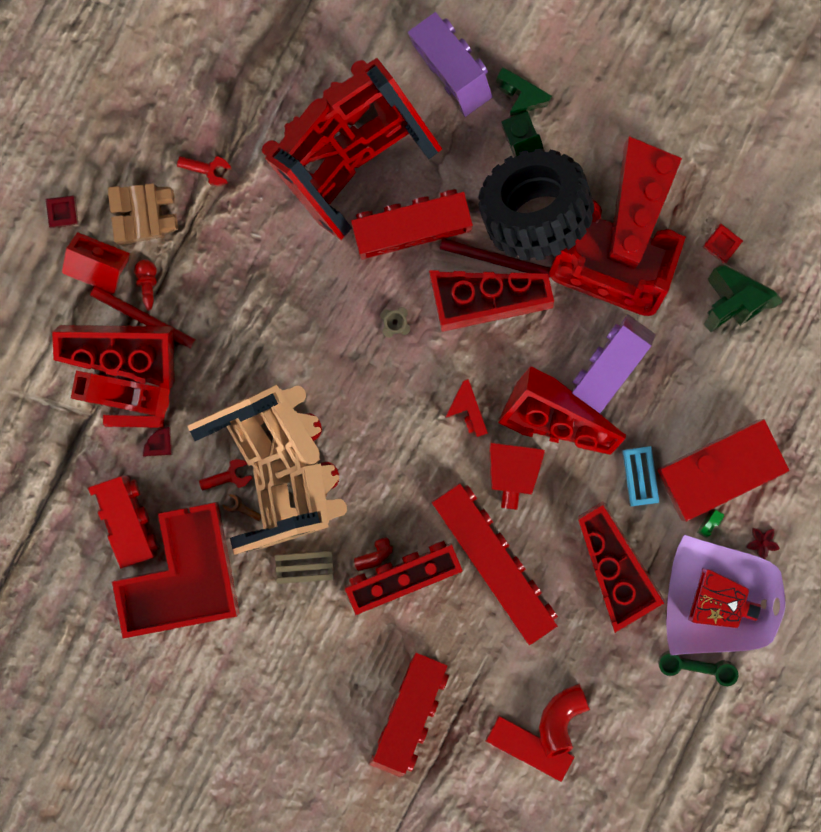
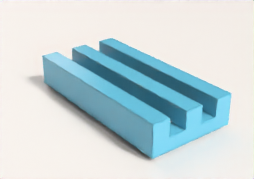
M652 447L622 450L630 506L659 503ZM640 453L646 454L652 498H647ZM633 454L640 492L639 500H636L630 455Z

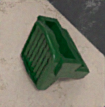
M719 265L713 269L708 281L721 299L712 305V309L707 312L709 317L704 325L711 333L734 317L741 326L764 309L776 308L783 300L773 289L727 265Z

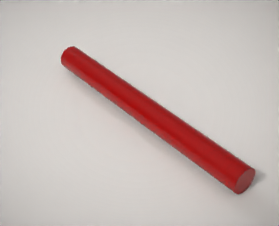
M96 286L90 294L91 297L146 326H170ZM173 327L174 341L192 349L196 339Z

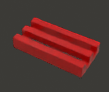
M103 415L104 427L162 428L164 427V418L158 416Z

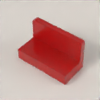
M77 232L66 248L62 273L114 294L117 290L119 276L129 261L130 253Z

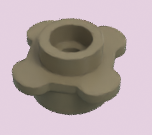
M400 307L398 310L389 311L385 309L381 312L380 318L384 322V329L382 330L384 336L392 337L393 334L399 333L407 335L410 332V326L407 324L406 319L408 315L407 309ZM393 320H397L398 324L394 325L392 323Z

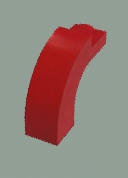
M76 370L70 398L165 418L166 410L169 406L170 389Z

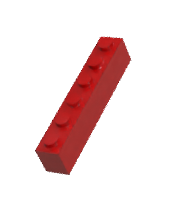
M458 483L431 503L530 646L558 627L554 621L558 616L549 603L546 605L542 604L538 598L542 592L533 579L527 582L522 575V572L526 569L518 557L511 558L505 550L509 547V544L501 532L496 535L489 526L493 521L484 508L480 511L473 503L477 497L468 485L462 487Z

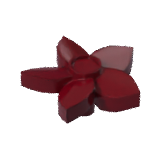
M752 528V535L755 540L750 541L745 547L749 550H757L758 557L766 559L769 551L780 549L776 542L771 541L774 537V529H769L763 534L759 529Z

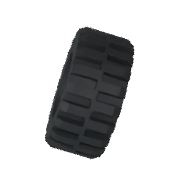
M535 149L534 152L530 153L527 150L519 152V156L506 158L504 160L505 163L501 166L498 164L492 169L491 176L487 175L483 182V187L479 191V211L490 240L493 241L494 246L500 251H504L506 255L514 258L518 255L521 260L530 261V258L545 260L546 256L553 255L555 257L560 255L561 251L565 248L571 249L575 246V241L577 239L581 240L586 234V228L590 227L593 220V198L582 167L566 154L561 156L560 152L551 149L549 152H545L544 149ZM539 197L556 198L550 205L541 210L530 213L517 212L523 204Z

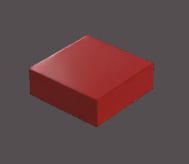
M719 224L702 247L723 264H726L743 240L724 225Z

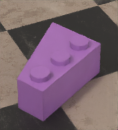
M434 12L409 30L408 34L415 49L431 71L436 73L446 87L444 89L449 96L453 94L460 105V111L466 117L493 98L485 76L488 70L479 58L476 60L470 55L472 51L463 38L460 40L454 35L456 31L447 18L442 20Z
M627 314L620 325L615 324L606 338L609 341L604 348L599 346L589 359L593 363L588 370L581 369L572 383L576 386L572 393L601 413L650 349L655 334Z

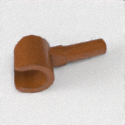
M228 494V496L235 499L236 504L233 508L222 504L225 510L231 512L239 511L260 521L261 514L242 504L239 496Z

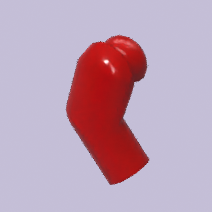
M384 537L376 540L374 543L377 548L376 551L355 557L354 564L356 569L362 571L380 565L393 551V545H390L389 538Z

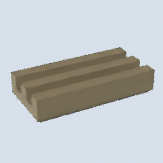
M332 551L275 555L277 584L334 580ZM327 557V563L282 566V561ZM328 569V574L283 577L282 573Z

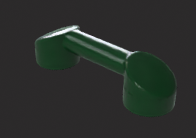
M670 651L664 652L658 660L661 672L667 676H674L683 669L714 675L717 682L722 686L734 685L739 677L737 668L726 660L712 664L680 658L679 655H671Z

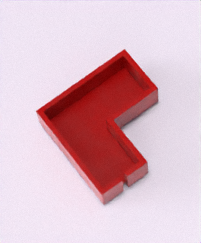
M219 502L189 507L190 513L188 508L158 513L168 569L112 581L123 639L237 617L240 614Z

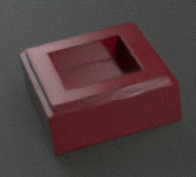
M74 195L45 199L50 228L79 225L76 197Z

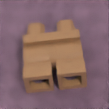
M154 183L129 187H108L110 211L115 215V217H111L115 243L124 245L155 238H165L166 233L178 230L176 214L162 215L161 205L175 204L174 190L171 187H158Z

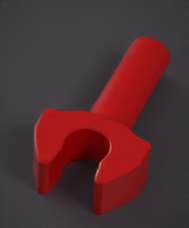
M179 156L177 167L206 174L209 184L216 187L225 185L228 181L222 177L215 176V170L217 168L232 169L225 159L218 156L210 163Z
M235 459L229 462L230 467L226 472L199 480V485L202 491L229 482L241 488L246 486L253 479V476L239 478L236 475V470L248 464L245 460Z

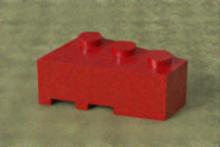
M130 475L120 476L88 487L90 495H96L100 507L98 515L100 520L104 519L109 533L107 537L120 569L156 557V550L159 549L158 542L154 533L149 534L146 523H149L150 520L146 508L139 505L137 496L140 495V490L136 480H131Z

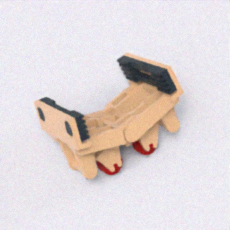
M275 385L188 425L194 441L227 427L249 466L252 465L254 468V479L263 529L231 537L230 541L234 555L266 548L328 528L329 520L343 516L347 512V505L342 499L326 500L327 493L335 488L339 482V473L331 462L317 463L320 460V453L314 440L318 439L322 432V426L318 417L311 413H297L293 409L306 398V392L301 386L281 390ZM263 423L266 424L268 430L273 435L272 443L261 427ZM290 482L292 484L294 495L293 499L296 508L290 507L287 483Z

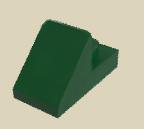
M502 67L497 76L496 83L499 84L498 88L502 92L510 96L514 94L519 96L509 116L546 107L552 98V95Z
M528 111L501 121V126L514 157L519 156V152L527 150L530 153L534 152L535 149H544L540 134L536 133Z

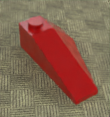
M532 366L517 381L498 422L525 436L533 437L534 433L550 437L549 441L559 443V439L574 442L578 448L611 455L626 439V434L591 406L575 396L571 390L556 378Z

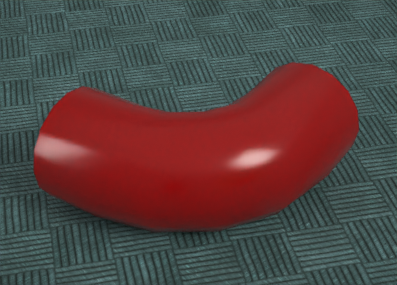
M580 683L566 688L552 697L542 712L539 731L541 744L547 758L563 755L573 749L567 729L568 723L573 717L590 710Z

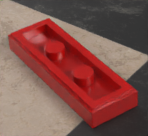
M498 715L485 740L487 743L562 782L575 758L569 752L557 757L547 758L539 736Z

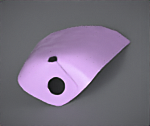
M684 535L676 551L669 583L666 627L670 654L747 651L760 649L772 643L785 612L783 580L781 571L777 566L761 557ZM702 569L711 570L748 588L747 601L761 604V601L766 599V608H761L758 619L754 621L742 617L738 628L697 624L689 621L688 617ZM779 598L780 610L775 616L773 604L775 599Z

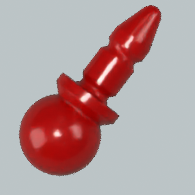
M143 259L136 263L134 274L137 278V286L141 287L143 303L146 309L150 311L154 303L153 286L157 283L155 278L157 268L152 261Z

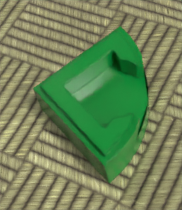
M711 509L697 533L705 538L709 537L713 528L719 526L723 520L724 514L716 509Z

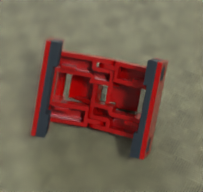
M375 58L368 64L364 60L356 61L351 67V72L354 76L342 83L332 82L330 84L331 87L323 91V98H318L311 102L300 117L296 116L293 118V121L285 124V137L280 143L270 140L261 149L262 153L266 156V161L316 222L339 240H342L351 231L352 227L343 215L330 204L356 174L354 168L362 166L408 134H410L428 159L442 150V147L397 82L378 58ZM373 102L378 116L357 129L354 124L371 107L369 104ZM337 132H340V133H341V134H339L338 136H336V137L334 138V136H335V134H336ZM326 158L314 174L307 172L303 167L309 162Z

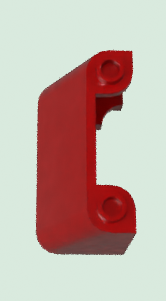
M593 200L594 213L592 214L593 220L590 227L586 228L587 232L581 240L577 239L575 241V246L569 250L565 248L561 251L560 255L555 256L549 271L550 278L558 284L643 316L654 315L669 291L686 237L671 229L658 231L653 238L650 237L640 264L633 269L608 258L613 223L601 219L602 209Z

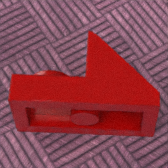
M469 379L462 382L445 418L467 411L468 416L464 417L469 434L474 432L475 436L479 437L488 432Z

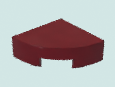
M171 426L158 429L149 437L143 448V457L172 455Z

